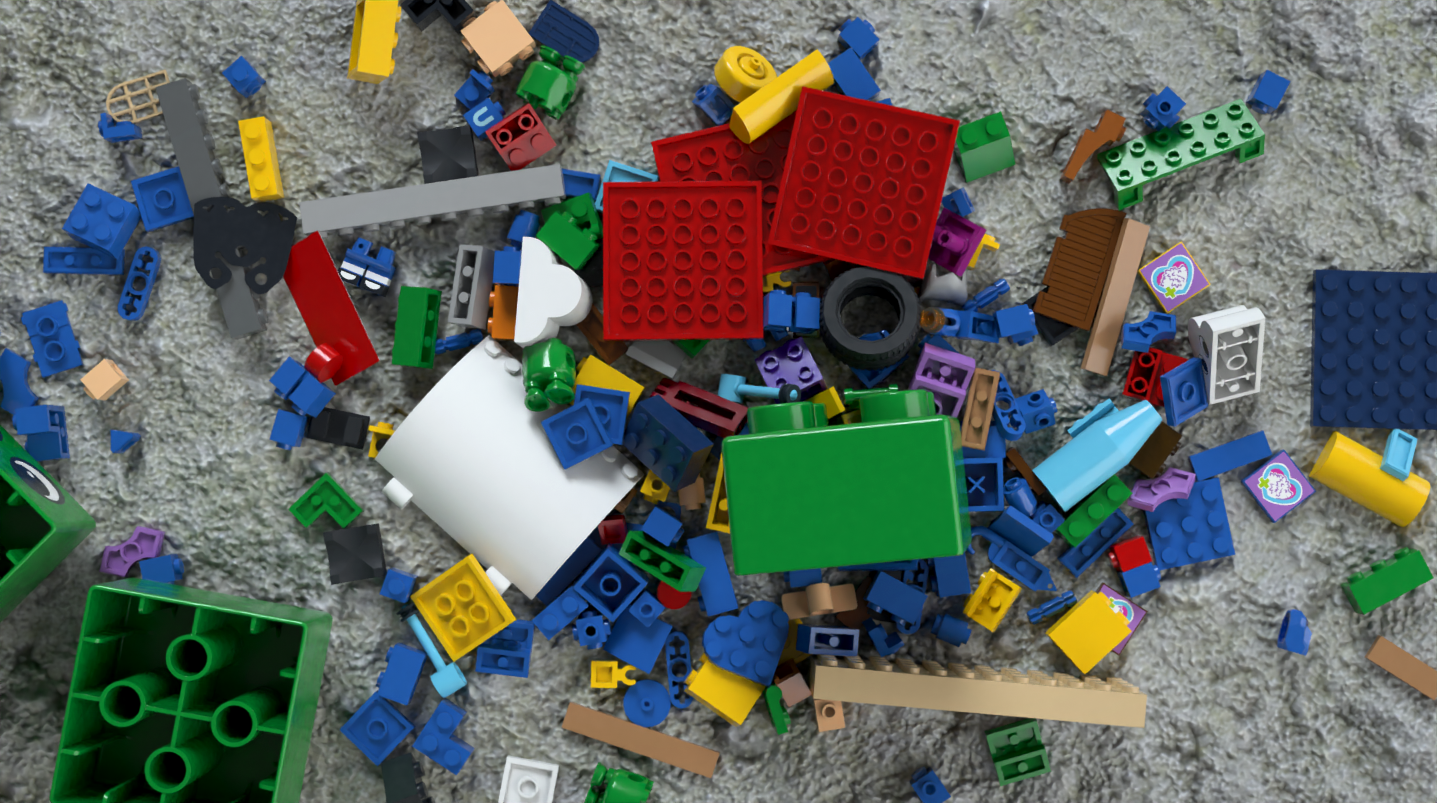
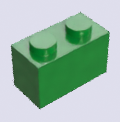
M555 211L537 233L536 237L574 269L581 270L600 247L595 241L598 237L587 228L581 230L575 225L577 220L568 212L564 211L562 214Z

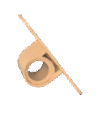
M818 583L807 586L806 591L782 595L783 611L787 613L789 620L857 608L853 584L830 587L829 583Z

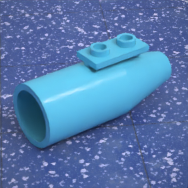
M1109 398L1095 406L1093 411L1083 419L1077 420L1067 430L1072 440L1035 467L1032 472L1047 488V493L1056 504L1066 512L1126 466L1161 423L1162 418L1147 400L1119 411Z

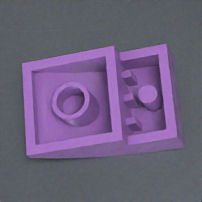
M925 343L908 390L925 389L927 392H933L936 415L943 414L957 418L966 397V389L975 370V359Z

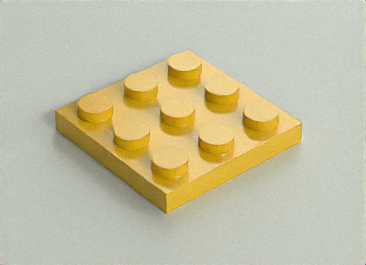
M473 554L468 555L410 596L453 662L517 620Z

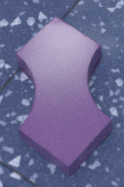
M1169 467L1165 474L1156 479H1137L1131 490L1133 494L1128 498V505L1154 512L1155 508L1166 500L1174 498L1188 499L1196 474Z
M137 526L132 537L125 543L118 546H105L99 572L128 577L129 571L139 560L146 557H159L165 532Z

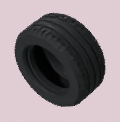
M864 265L862 267L850 268L849 271L846 270L843 274H839L829 284V287L826 288L820 304L819 329L828 351L838 361H842L844 365L847 364L848 367H854L857 370H881L899 362L912 349L919 331L921 307L914 288L900 274ZM865 295L878 296L888 301L896 310L899 323L894 332L884 339L875 341L860 340L851 335L842 324L840 314L846 304L857 297Z

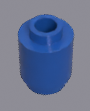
M520 210L519 215H515L507 239L511 240L510 245L522 250L523 237L535 238L540 226L538 223L540 217L531 212Z
M1015 477L1005 483L1004 497L1009 506L1014 507L1027 517L1037 511V501L1025 479Z
M937 614L930 633L936 635L935 638L960 647L961 643H967L972 630L967 628L968 622L948 614H944V616Z

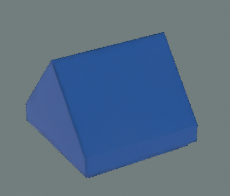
M111 430V451L123 454L141 439L140 434Z

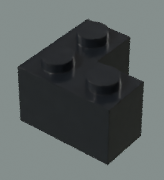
M405 0L400 4L403 11L421 32L441 15L457 34L461 33V30L464 28L463 25L467 20L472 17L478 18L475 11L465 0Z
M411 752L381 762L386 803H435L432 796L428 797L426 785L422 781V777L425 776L424 767L421 761L415 760Z

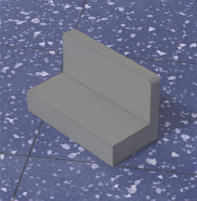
M638 340L630 345L626 355L674 379L686 353L678 346L666 340Z

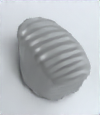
M931 264L929 267L926 266L917 298L919 300L933 299L963 306L968 295L966 270L961 277L953 272H936V264Z

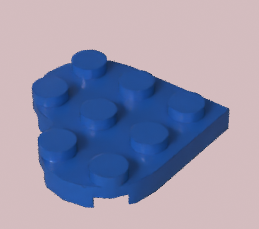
M754 601L743 608L738 617L731 615L720 616L708 624L702 637L704 653L709 658V662L718 668L769 687L788 637L789 617L786 612L773 602Z

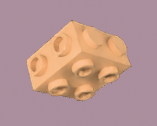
M500 0L498 3L496 1L491 2L485 7L482 15L478 18L472 17L467 20L463 25L464 28L461 30L464 37L461 40L470 54L473 51L476 52L480 57L477 61L479 66L486 74L491 72L494 77H497L499 74L500 76L506 75L513 69L512 64L519 59L523 61L534 53L533 49L536 47L532 37L503 0Z

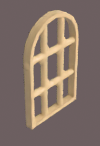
M166 69L125 81L113 87L108 93L106 100L107 111L117 122H122V120L116 117L129 113L133 118L132 124H138L141 121L163 115L162 111L158 112L156 104L160 102L159 99H154L152 91L156 90L155 87L170 83ZM161 74L165 75L166 82L155 86L149 84V78ZM144 80L145 89L132 93L128 91L127 85ZM123 87L125 95L111 99L114 92ZM143 93L149 95L151 102L138 106L132 104L131 97ZM127 100L129 109L112 113L110 104ZM149 106L153 108L154 114L137 119L135 111Z

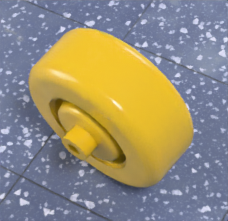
M732 46L726 49L714 68L715 79L727 95L740 103L777 78L773 66L766 58L758 52L743 46Z

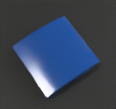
M629 604L619 615L603 650L650 674L673 625L656 618L649 627H646L629 612L632 604Z
M517 619L478 645L475 672L528 678L535 624L532 621Z

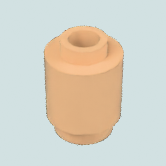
M700 473L695 483L678 490L680 506L685 505L686 510L701 509V503H706L703 478H700Z

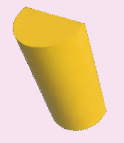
M818 49L733 108L729 127L740 140L746 144L751 143L795 112L798 107L802 86L824 91L833 85L832 71Z
M1333 431L1309 474L1310 478L1400 527L1407 526L1415 519L1424 506L1430 491V483L1412 472H1409L1408 478L1402 481L1381 470L1380 466L1383 456L1337 431Z

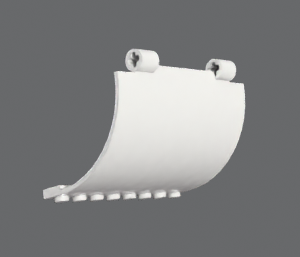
M488 335L465 355L420 401L389 438L375 460L394 476L384 487L382 493L402 510L410 501L416 504L488 569L485 573L500 595L513 583L532 600L581 543L645 474L614 446L564 470L541 421L569 408L567 404L554 403L548 398L550 401L549 409L540 412L527 409L524 404L527 393L523 385L522 364Z

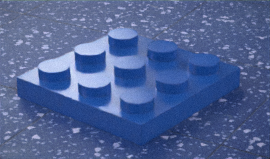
M1219 477L1194 482L1188 499L1174 498L1160 503L1154 512L1143 510L1154 563L1159 571L1235 555Z

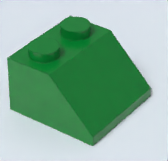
M1001 111L959 126L954 152L966 183L1015 165L1011 137Z

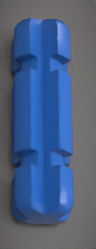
M999 279L993 283L994 286H989L973 296V300H967L962 306L963 311L977 312L978 308H984L999 298V294L1003 295L1010 290L1009 284L1005 279Z
M480 329L470 331L469 334L465 332L446 337V340L438 339L436 340L435 354L439 355L446 353V350L454 351L469 347L472 343L477 345L484 340L483 333Z
M1067 591L1061 594L1062 597L1059 598L1057 596L1039 605L1038 609L1034 608L1028 611L1027 617L1029 621L1035 625L1043 621L1042 618L1045 617L1047 619L1065 610L1066 606L1071 607L1077 603L1075 594L1072 591Z

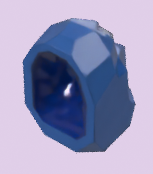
M1291 609L1286 612L1278 634L1277 647L1306 656L1312 632L1308 628V620L1302 611Z

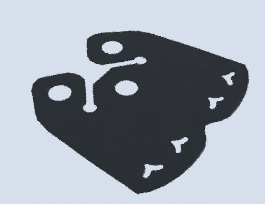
M211 197L198 201L194 204L193 258L197 272L206 285L212 289H217L231 280L232 272L220 258L215 257L216 252H221V255L231 265L249 267L259 261L261 257L266 258V263H261L247 272L245 282L256 294L267 293L283 278L286 271L297 217L288 209L267 202H257L246 207L237 199L230 197ZM211 205H214L210 212H208L206 209H203V207H209ZM224 205H226L228 208L234 207L235 209L227 212ZM258 211H269V213L263 217ZM278 214H281L284 218L287 217L288 220L281 222ZM238 246H245L247 255L244 257L237 256L235 253ZM212 268H219L222 272L221 277L213 279L210 276V270ZM259 273H263L267 277V282L263 285L255 281V277Z

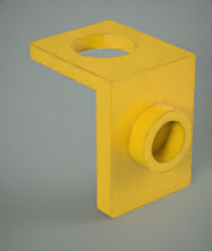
M378 421L377 426L369 425L368 430L373 431L369 457L376 458L379 453L376 448L377 442L380 439L389 440L396 431L393 430L394 424Z

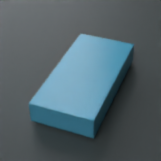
M1391 429L1380 469L1402 481L1408 478L1418 439L1400 429Z

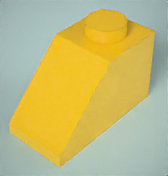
M834 386L805 400L811 401L813 404L824 403L827 408L828 419L845 411Z

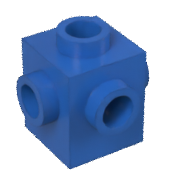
M1167 86L1158 96L1154 92L1143 103L1146 108L1140 115L1144 117V123L1151 129L1160 131L1165 126L1170 129L1180 119L1177 113L1186 103Z
M1044 389L1015 398L1026 423L1024 430L1026 434L1056 424L1054 413L1058 412L1056 403L1053 398H1048Z
M596 610L582 612L581 617L576 619V625H572L574 640H579L580 646L587 645V650L603 647L602 642H606L608 635L611 634L609 619H604V615L602 613L597 614ZM593 626L596 629L595 635H588L586 628Z

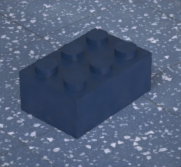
M659 394L638 402L623 438V445L674 492L695 483L714 445Z

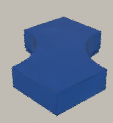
M1150 311L1148 317L1142 322L1123 324L1121 349L1148 353L1149 347L1154 342L1162 339H1174L1176 335V315Z
M5 348L0 356V380L4 390L0 407L15 415V408L34 406L39 398L32 392L28 384L27 374L31 362L14 351Z

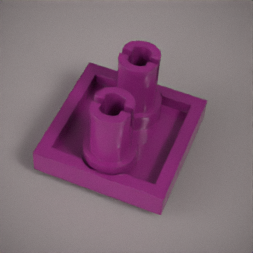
M944 207L937 219L928 259L962 277L987 230Z

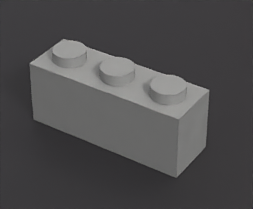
M459 245L448 323L464 328L486 330L489 297L493 284L495 251L484 246Z

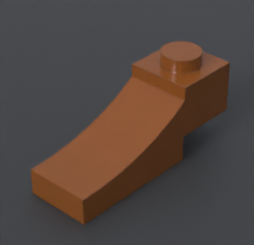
M1107 109L1101 115L1094 132L1086 128L1081 133L1059 180L1068 184L1071 183L1081 166L1095 150L1104 144L1111 146L1115 141L1119 142L1126 130V127L1123 126L1126 118Z

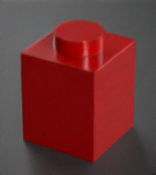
M1137 535L1109 547L1111 553H1108V559L1111 566L1117 568V571L1125 572L1152 562L1144 536Z

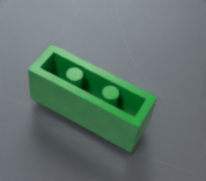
M401 286L398 297L397 321L395 323L394 347L392 349L393 365L433 369L442 291L425 287Z
M1114 474L1063 516L1065 521L1055 532L1069 547L1076 548L1133 493Z
M629 531L619 552V555L679 592L696 591L706 570V567L673 547L664 545L644 531Z
M1408 547L1399 549L1393 553V558L1387 561L1385 559L1376 561L1370 565V570L1364 573L1359 571L1348 576V581L1341 584V587L1355 613L1365 615L1432 580L1434 577L1420 550L1409 549Z

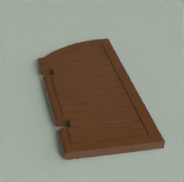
M1096 208L1063 216L1059 230L1066 232L1065 238H1056L1042 281V285L1049 288L1047 293L1039 291L1033 309L1034 313L1085 331L1090 330L1122 223L1127 213L1113 209Z

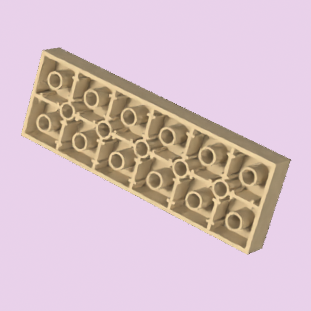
M817 654L811 655L808 687L813 699L1138 728L1145 727L1147 694L1139 691V687L1133 686V684L1118 677H1106V681H1101L1100 678H1096L1094 675L1080 674V678L1077 679L1074 676H1070L1069 673L1053 672V676H1048L1043 671L1027 670V674H1021L1017 669L1001 667V672L990 669V666L975 665L974 669H968L964 664L948 663V667H942L938 662L922 660V665L914 664L911 659L896 658V662H888L885 657L881 658V656H870L869 660H863L859 655L843 656V658L834 657V655Z

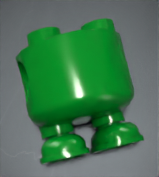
M541 45L539 55L543 60L534 61L529 64L516 89L515 95L523 99L522 103L524 105L529 102L534 110L540 107L546 110V115L559 120L576 90L577 75L581 74L586 67L573 57L568 55L562 57L554 49ZM562 63L565 70H561L557 67H559Z
M549 338L546 342L523 348L522 377L525 392L527 393L524 399L527 409L535 412L549 409L550 401L548 398L557 404H567L575 398L572 390L576 381L575 354L571 348L562 344L559 338Z
M598 762L584 803H646L654 781L624 769L616 770L609 768L608 770L605 765ZM604 781L607 787L605 792L602 791L600 793V789L597 786L602 785Z

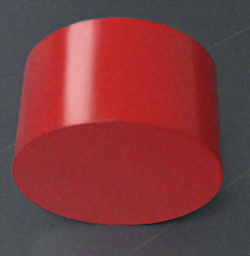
M323 343L310 353L305 361L304 368L319 382H325L340 369L343 363V356L328 343Z
M662 580L657 589L659 601L669 609L684 607L689 602L692 592H679Z

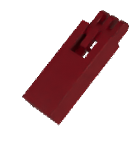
M662 378L659 382L660 385H657L654 389L655 392H652L649 396L651 398L659 394L693 426L722 438L739 435L748 422V407L680 380L675 382L668 378ZM690 402L698 405V407L690 405Z

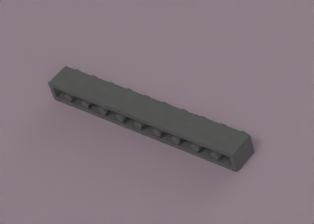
M184 78L155 87L193 214L194 204L200 200L211 197L231 198L229 188L226 183H222L220 174H223L222 165L218 158L215 159L212 150L216 148L214 139L206 130L205 124H208L204 109L199 107L198 100L201 99L197 85ZM211 205L209 207H203V209H206L208 212H210L214 205ZM224 205L227 212L234 210L233 208L230 209L226 205ZM238 246L235 250L236 255L244 257L243 249L246 247ZM216 252L215 257L220 258L232 272L231 280L216 289L231 338L238 340L267 331L266 323H268V316L265 309L260 308L258 301L261 298V294H256L245 282V275L253 269L252 265L249 267L233 266L227 262L221 255V252ZM219 268L211 269L213 279L221 277L222 272Z

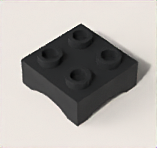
M470 125L445 130L417 132L424 184L479 176L473 133Z
M379 523L323 532L329 560L331 585L387 575Z

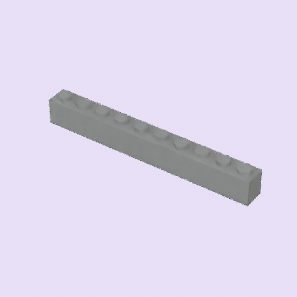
M560 164L305 201L299 202L303 234L309 236L318 230L322 239H326L328 234L338 232V236H347L354 234L353 230L364 229V232H375L380 230L379 226L389 225L390 228L405 227L406 222L415 221L416 225L431 223V219L440 217L442 221L457 219V215L467 214V217L482 216L483 211L493 210V213H504L509 211V207L519 206L521 210L531 209L535 207V203L545 202L546 206L561 204L560 200L567 198L562 167Z

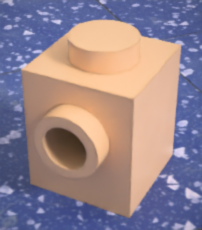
M108 359L102 360L80 379L85 385L83 389L89 397L105 401L129 381L114 361Z
M813 699L819 732L845 728L841 701Z

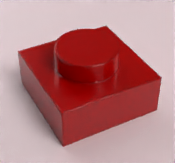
M624 515L606 516L599 523L598 530L602 545L624 543L628 534Z

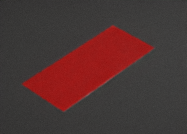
M317 230L291 247L283 277L316 347L323 343H328L343 356V363L340 369L331 377L334 385L337 386L376 364L380 359Z

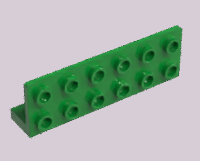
M1238 99L1178 122L1170 129L1166 127L1160 131H1155L1098 153L1097 160L1114 187V203L1118 210L1143 201L1144 184L1229 151L1235 150V157L1239 163L1263 155L1265 133L1243 100Z

